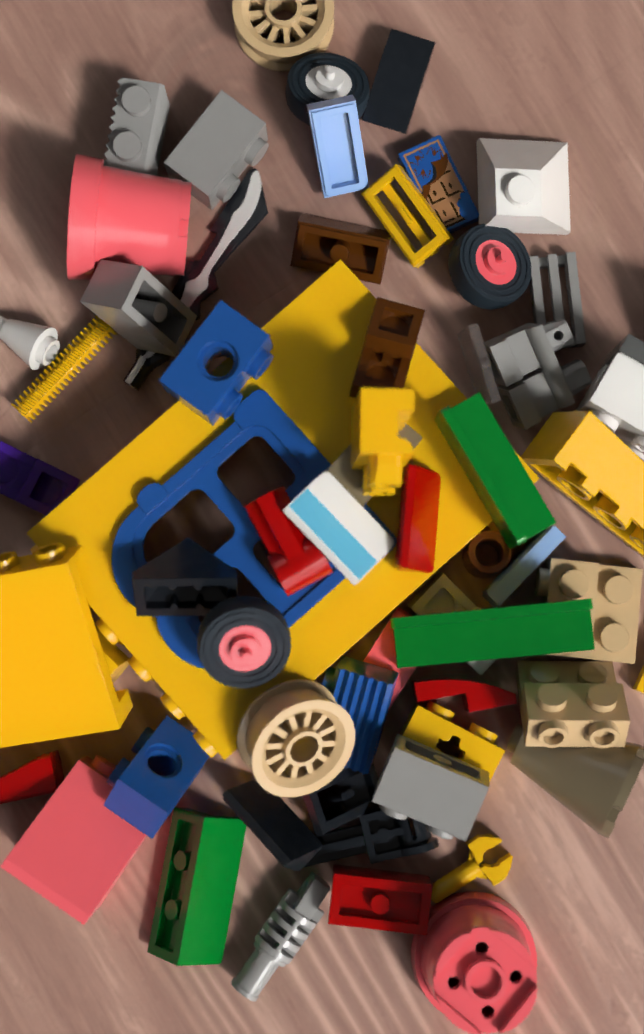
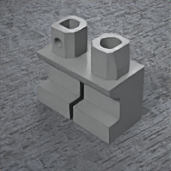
M555 320L543 324L527 323L478 345L494 383L500 385L496 388L512 425L526 430L541 422V418L549 413L576 403L573 395L592 383L588 370L582 360L576 359L560 367L554 352L574 343V337L566 320Z

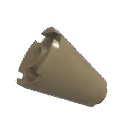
M517 724L506 747L507 751L513 753L511 764L594 831L606 838H609L617 816L623 810L644 764V746L627 741L625 747L609 748L525 747L523 728L520 724Z

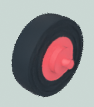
M485 224L474 226L462 234L451 248L448 260L451 280L460 295L476 307L493 310L508 306L525 292L530 283L531 261L529 254L521 240L507 228L485 226Z
M252 596L233 597L214 606L202 620L197 636L198 654L207 673L219 683L234 688H251L270 681L281 672L290 655L291 636L285 618L271 603Z

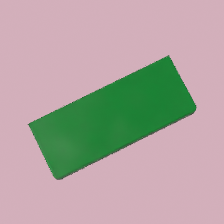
M480 392L452 408L448 405L439 410L434 419L509 549L523 543L556 523Z
M175 807L173 809L148 953L176 966L213 965L222 962L246 832V824L239 817L212 816L183 807Z

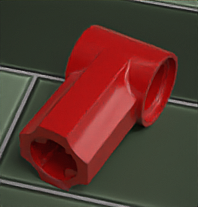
M282 486L247 504L245 508L257 534L262 538L269 552L267 558L287 596H290L328 576L333 571L325 555L284 513L283 509L291 503V500Z

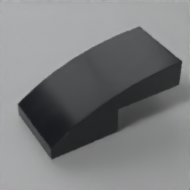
M391 29L362 121L407 134L436 42Z

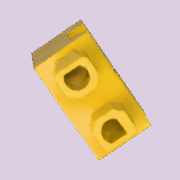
M360 388L351 409V469H363L362 495L393 496L395 488H400L402 485V469L413 456L414 449L408 440L398 437V431H402L415 410V389Z

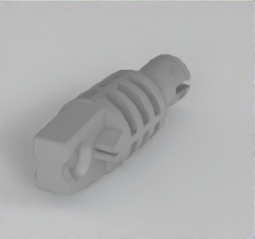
M310 873L297 892L291 888L287 890L255 936L253 945L256 949L237 976L231 981V985L247 999L256 1002L259 997L258 995L279 966L284 967L286 964H290L295 954L323 916L324 911L318 907L329 892L330 886L315 873Z

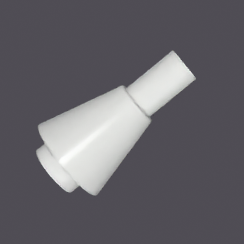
M0 315V339L32 370H38L44 365L48 366L55 360L60 349L58 333L55 328L15 319H6Z

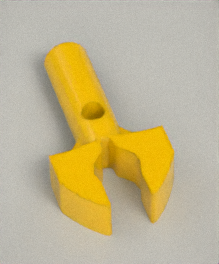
M477 834L465 842L470 849L467 861L432 883L431 900L434 903H439L476 878L489 879L493 886L506 879L513 859L510 853L501 857L494 864H480L483 861L486 850L501 843L502 839L494 835Z

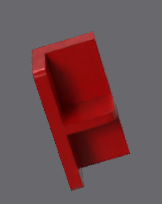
M333 865L328 924L427 936L433 887L429 876Z

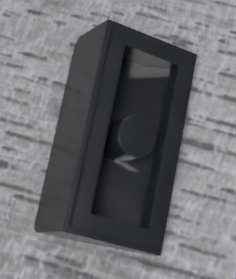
M256 779L230 788L222 795L224 797L223 800L283 867L300 871L321 850L322 842L279 796L263 789Z

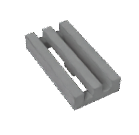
M568 252L562 256L548 254L546 257L541 258L538 255L529 256L531 261V279L529 284L534 323H546L540 269L545 268L548 269L553 320H565L558 268L564 267L571 330L574 337V343L564 348L583 347L586 344L576 253Z

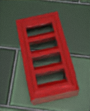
M56 750L42 754L1 776L0 804L54 793L64 780L59 751Z

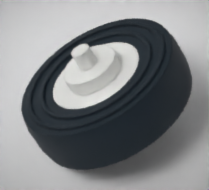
M334 53L310 54L299 59L289 71L285 89L287 105L300 121L310 125L306 104L353 94L356 100L358 119H360L368 103L369 81L363 69L349 58Z

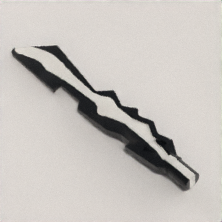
M251 169L210 229L212 233L217 235L202 258L188 263L184 276L181 275L172 290V293L197 315L196 320L200 319L201 303L219 289L215 272L268 214L261 177L257 169ZM137 349L135 363L123 381L139 391L149 374L153 372V369L170 360L171 356Z

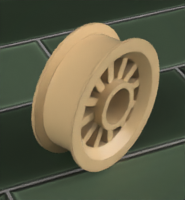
M233 0L232 2L237 40L245 54L264 68L282 72L290 71L291 67L299 59L314 53H324L331 41L334 31V0ZM282 10H287L294 14L291 19L284 21L273 17L275 13ZM294 38L296 42L290 43L291 39ZM278 40L284 41V44H280L277 42Z
M304 679L279 683L263 692L248 707L237 731V748L242 760L252 769L255 779L263 789L280 797L307 795L327 785L345 767L355 743V727L348 712L337 704L334 696L326 687L315 681Z

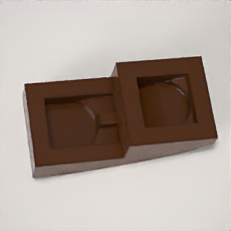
M377 297L349 397L357 398L360 388L404 389L425 310Z

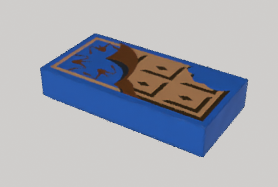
M440 135L398 154L400 165L450 234L479 221V213Z

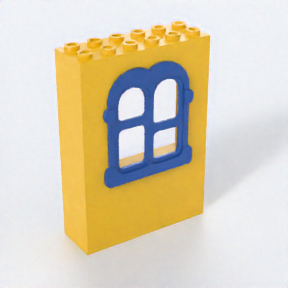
M341 259L261 328L270 335L273 345L270 353L273 355V359L266 371L257 380L250 377L239 393L243 395V398L230 417L227 419L220 417L212 426L183 403L177 401L27 532V535L35 543L30 549L32 554L38 548L53 543H63L64 548L83 545L85 552L75 564L89 608H92L100 617L95 622L96 627L110 643L115 645L118 642L129 650L132 656L127 662L145 682L149 680L157 682L165 692L160 697L162 703L178 720L186 716L198 730L192 735L193 738L210 757L218 753L226 760L238 749L237 731L240 721L248 707L258 696L269 688L286 681L297 679L314 681L493 521L434 420L439 410L448 405L452 408L467 398L416 343L404 389H415V410L406 424L423 438L414 448V454L405 467L408 464L417 465L437 472L441 477L433 571L431 573L397 571V568H394L401 486L400 488H395L393 496H373L363 507L394 539L395 544L355 586L329 562L333 573L287 596L285 590L254 556V545L262 538L257 534L247 515L246 508L219 479L217 471L220 465L251 438L262 437L295 474L293 484L286 489L292 502L323 471L328 470L351 444V409L356 398L349 397L376 298ZM231 358L225 359L209 374L215 377L227 375L232 370L234 361ZM516 453L533 484L536 483L540 478ZM195 489L205 492L229 519L235 529L232 538L213 555L230 567L239 569L260 594L280 611L289 628L291 649L286 665L273 679L256 687H229L219 683L207 673L200 661L197 647V636L201 625L199 616H137L132 576L135 570L147 563L143 549L146 533L156 521Z

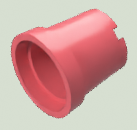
M76 154L72 171L68 213V280H91L101 259L140 265L152 275L184 276L192 182L105 166L104 159Z
M466 891L450 895L430 908L427 936L414 934L411 944L412 970L424 995L455 1026L470 1034L503 1033L517 1027L531 1012L537 996V953L532 933L525 919L507 901L495 895L478 891ZM479 942L487 944V949L482 953L477 952L475 949L476 944ZM517 971L514 981L510 980L511 972ZM452 976L459 978V984L455 987L447 984L448 979Z

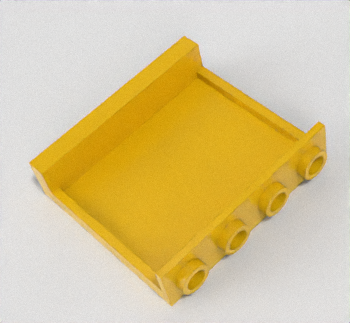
M53 543L38 548L31 555L18 557L17 553L13 551L0 554V748L120 729L133 707L128 689L115 691L75 563L85 552L83 545L64 548L63 543Z

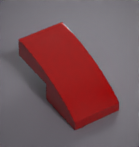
M449 678L411 681L414 700L417 702L462 694L464 710L467 712L517 704L515 693L481 682Z

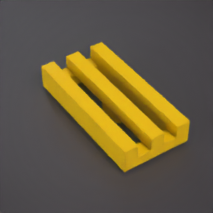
M395 164L361 193L413 267L419 268L425 263V259L429 256L433 257L438 253L441 246L447 245L454 240L401 165ZM394 179H396L436 237L431 239L391 184ZM381 190L384 191L423 247L417 251L377 196Z

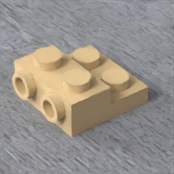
M556 558L545 560V568L538 567L535 595L542 596V603L592 599L593 609L590 612L595 650L543 655L635 664L643 569Z
M517 661L515 675L525 747H625L630 717L623 684L616 681L613 662Z

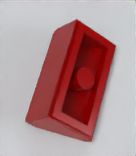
M408 464L402 473L394 568H397V571L431 573L434 569L441 477L437 472L417 465Z

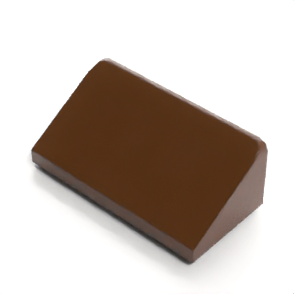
M301 214L297 224L290 266L325 273L341 259L359 280L381 285L391 235L387 230L310 214Z

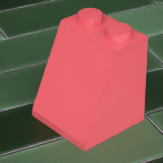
M96 755L94 759L85 756L77 761L0 866L83 925L101 906L147 837V835L103 806L113 788L106 781L116 766L99 755Z

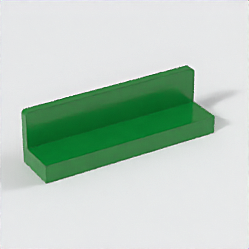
M592 599L390 618L391 628L394 629L397 668L595 650L590 612L593 609Z

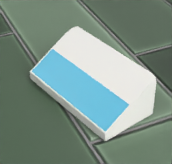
M327 470L323 471L283 509L289 519L354 586L395 544L394 539Z

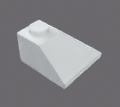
M479 138L476 141L479 225L485 224V226L507 228L513 233L568 235L571 232L567 142Z

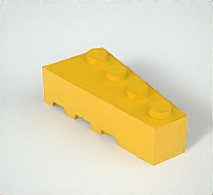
M577 410L553 412L521 455V458L532 469L644 558V462L592 412Z

